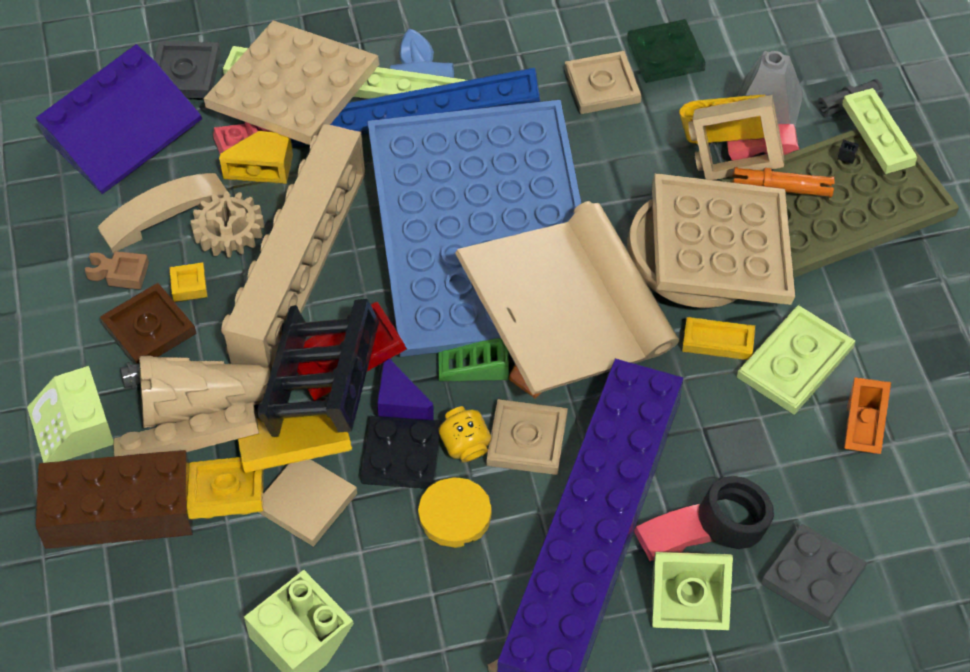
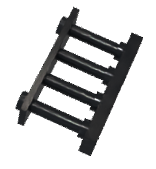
M368 299L354 300L351 315H348L347 319L305 322L297 305L290 306L287 319L282 324V336L264 398L258 407L259 419L265 424L272 437H279L284 418L327 415L333 421L338 432H351L353 430L379 325V320ZM346 333L344 341L340 345L304 348L307 336ZM339 359L337 368L333 372L296 375L299 363ZM332 387L330 396L326 400L288 403L292 390Z

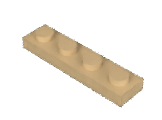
M253 402L245 405L237 404L228 407L226 410L210 414H198L186 421L163 423L156 428L141 432H128L121 437L114 438V456L178 450L189 452L258 434L259 428Z

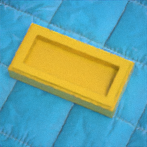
M687 317L682 352L748 360L753 354L755 326Z

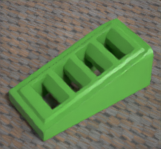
M502 338L480 341L439 352V381L509 380L508 349ZM484 358V363L477 364V359ZM491 358H498V361L491 362ZM449 359H456V368L449 369ZM463 359H470V366L463 367Z

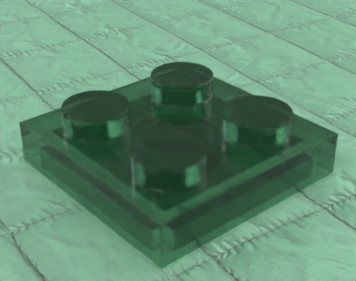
M686 19L628 31L627 41L646 83L705 71V59Z

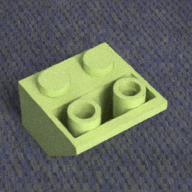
M305 570L301 571L244 616L249 637L281 672H319L329 663L354 624L345 611Z

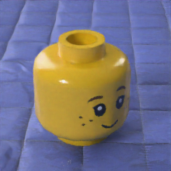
M460 406L445 414L446 420L440 425L439 434L452 458L461 459L462 462H470L483 456L488 451L487 446L491 442L492 437L479 411L465 410L463 406Z

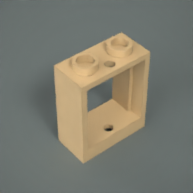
M773 95L694 110L693 121L689 122V132L691 140H697L699 151L695 152L698 171L704 170L706 180L732 177L734 167L753 170H764L765 167L772 169L784 167V152ZM760 116L768 154L713 164L705 126Z

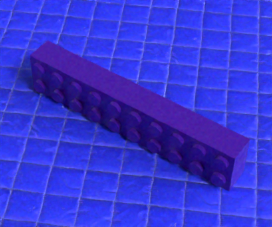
M615 358L500 654L497 672L585 671L680 404L683 377Z

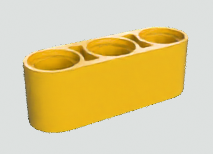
M766 95L696 100L684 104L680 108L679 113L687 141L698 144L697 140H691L689 132V122L693 121L695 109L764 97ZM760 116L705 126L708 143L765 138Z

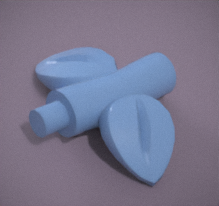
M408 29L403 36L399 49V59L402 64L391 65L390 69L454 78L453 63L432 62L434 51L431 44L417 31Z

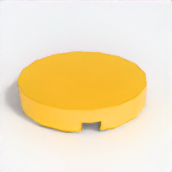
M453 477L440 480L428 487L420 499L418 515L424 533L429 539L441 546L457 548L465 546L464 543H469L472 540L475 542L484 535L490 525L492 508L489 496L480 485L469 479Z

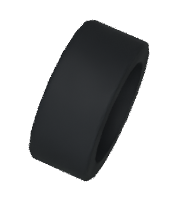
M738 476L722 477L713 482L699 506V519L709 536L718 543L735 549L751 548L760 542L774 518V507L768 494L756 483ZM727 499L741 504L751 513L755 525H742L730 520L721 511L717 501Z

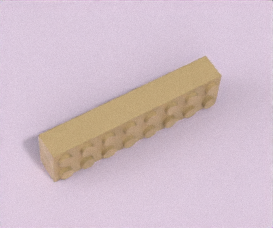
M323 124L318 136H313L310 144V153L307 159H303L299 165L295 184L289 185L286 193V202L283 208L278 209L275 214L274 227L270 235L266 234L263 238L261 253L257 261L254 260L249 267L248 280L244 288L240 287L237 291L235 307L231 315L227 314L223 320L221 331L225 335L226 353L230 357L231 364L261 365L262 367H269L271 373L282 336V324L287 319L290 306L297 305L300 313H302L365 177L361 132Z

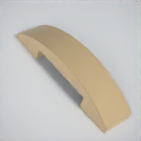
M216 173L196 174L178 178L156 186L128 201L107 217L98 226V230L112 253H114V251L121 250L142 240V230L194 206H198L202 210L200 204L202 200L208 203L212 202L211 195L213 194L217 195L218 198H223L224 192L227 189Z

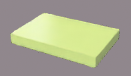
M798 305L738 370L737 378L795 415L854 348L855 340Z

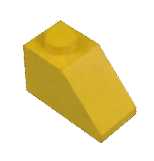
M257 131L223 151L219 157L223 179L287 184L293 157L291 138L275 132Z

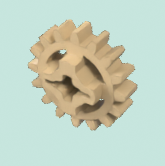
M225 191L223 198H218L217 195L213 194L211 195L212 202L208 203L202 200L200 202L202 210L193 211L194 220H191V226L195 242L201 243L203 251L212 248L214 256H218L221 251H225L227 257H231L233 250L244 254V246L247 245L254 248L256 246L254 238H262L263 236L261 228H264V220L260 205H254L252 197L243 200L241 192H238L235 197H230L229 192Z

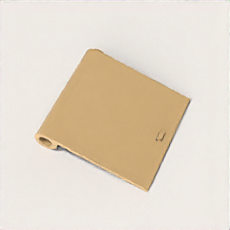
M587 201L578 205L573 211L574 215L568 222L460 248L455 252L532 395L609 372L615 358L635 364L660 356L671 350L679 342L673 328L599 203Z

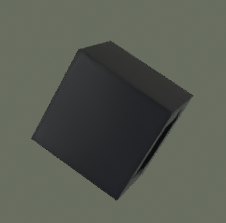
M843 139L837 159L853 164L857 156L859 144Z

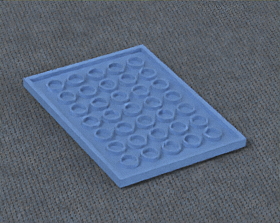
M561 100L368 121L396 330L407 348L400 353V357L438 353L480 341L501 338L455 252L460 248L565 223L574 215L573 211L581 204Z

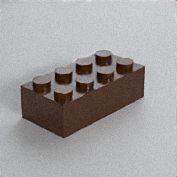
M186 450L39 463L36 529L45 549L193 535V519H189L187 512L190 463Z

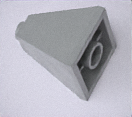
M764 51L741 82L738 97L773 95L778 124H794L796 127L803 92L791 58L778 51Z

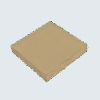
M625 51L565 62L564 70L580 114L641 103V93Z
M498 399L491 432L492 439L489 443L487 466L558 475L568 408Z
M311 459L290 463L264 492L263 511L258 513L314 547L357 495V487Z

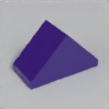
M390 358L386 360L383 365L378 396V416L434 420L433 403Z

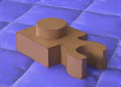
M114 251L112 259H109L101 253H90L91 264L99 266L96 268H85L87 279L99 281L106 277L108 286L133 289L142 288L149 265L146 254Z

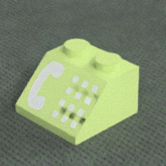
M89 366L55 376L27 407L43 463L65 461L114 445Z

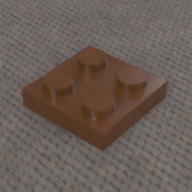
M159 283L154 284L100 316L104 328L134 364L139 363V356L159 357L197 334L193 323Z

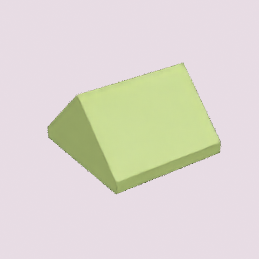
M655 552L652 573V627L729 630L732 554Z

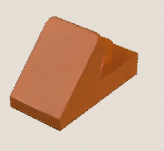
M854 377L847 405L848 419L844 449L881 454L891 382Z

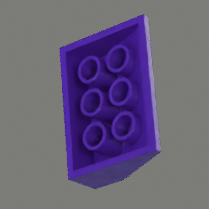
M135 44L38 115L36 120L46 140L103 195L202 120V117L157 62Z

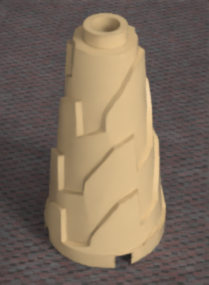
M139 356L143 427L148 428L163 423L186 421L195 415L226 410L228 407L237 404L245 405L253 402L254 405H259L264 398L271 374L270 368L253 364H224V361H189V358Z

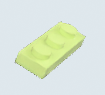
M874 88L844 96L843 107L885 174L915 166L917 160L915 152Z

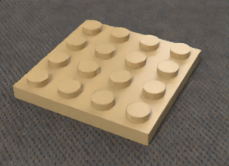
M273 20L204 97L205 106L208 109L310 145L313 136H318L323 124L330 125L380 65L379 58L376 54Z
M655 173L652 180L656 290L792 304L795 298L785 189Z

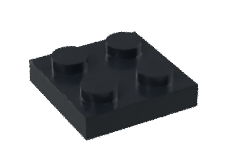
M370 416L361 475L362 484L428 489V487L435 484L441 438L439 434L441 421Z

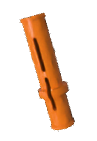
M734 167L733 177L739 178L732 180V183L785 189V192L827 196L829 198L833 196L834 188L831 186L835 182L834 176L826 177L774 172L772 168L767 167L764 170Z

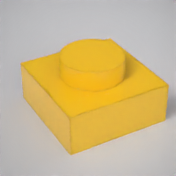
M203 262L169 267L174 302L208 297Z

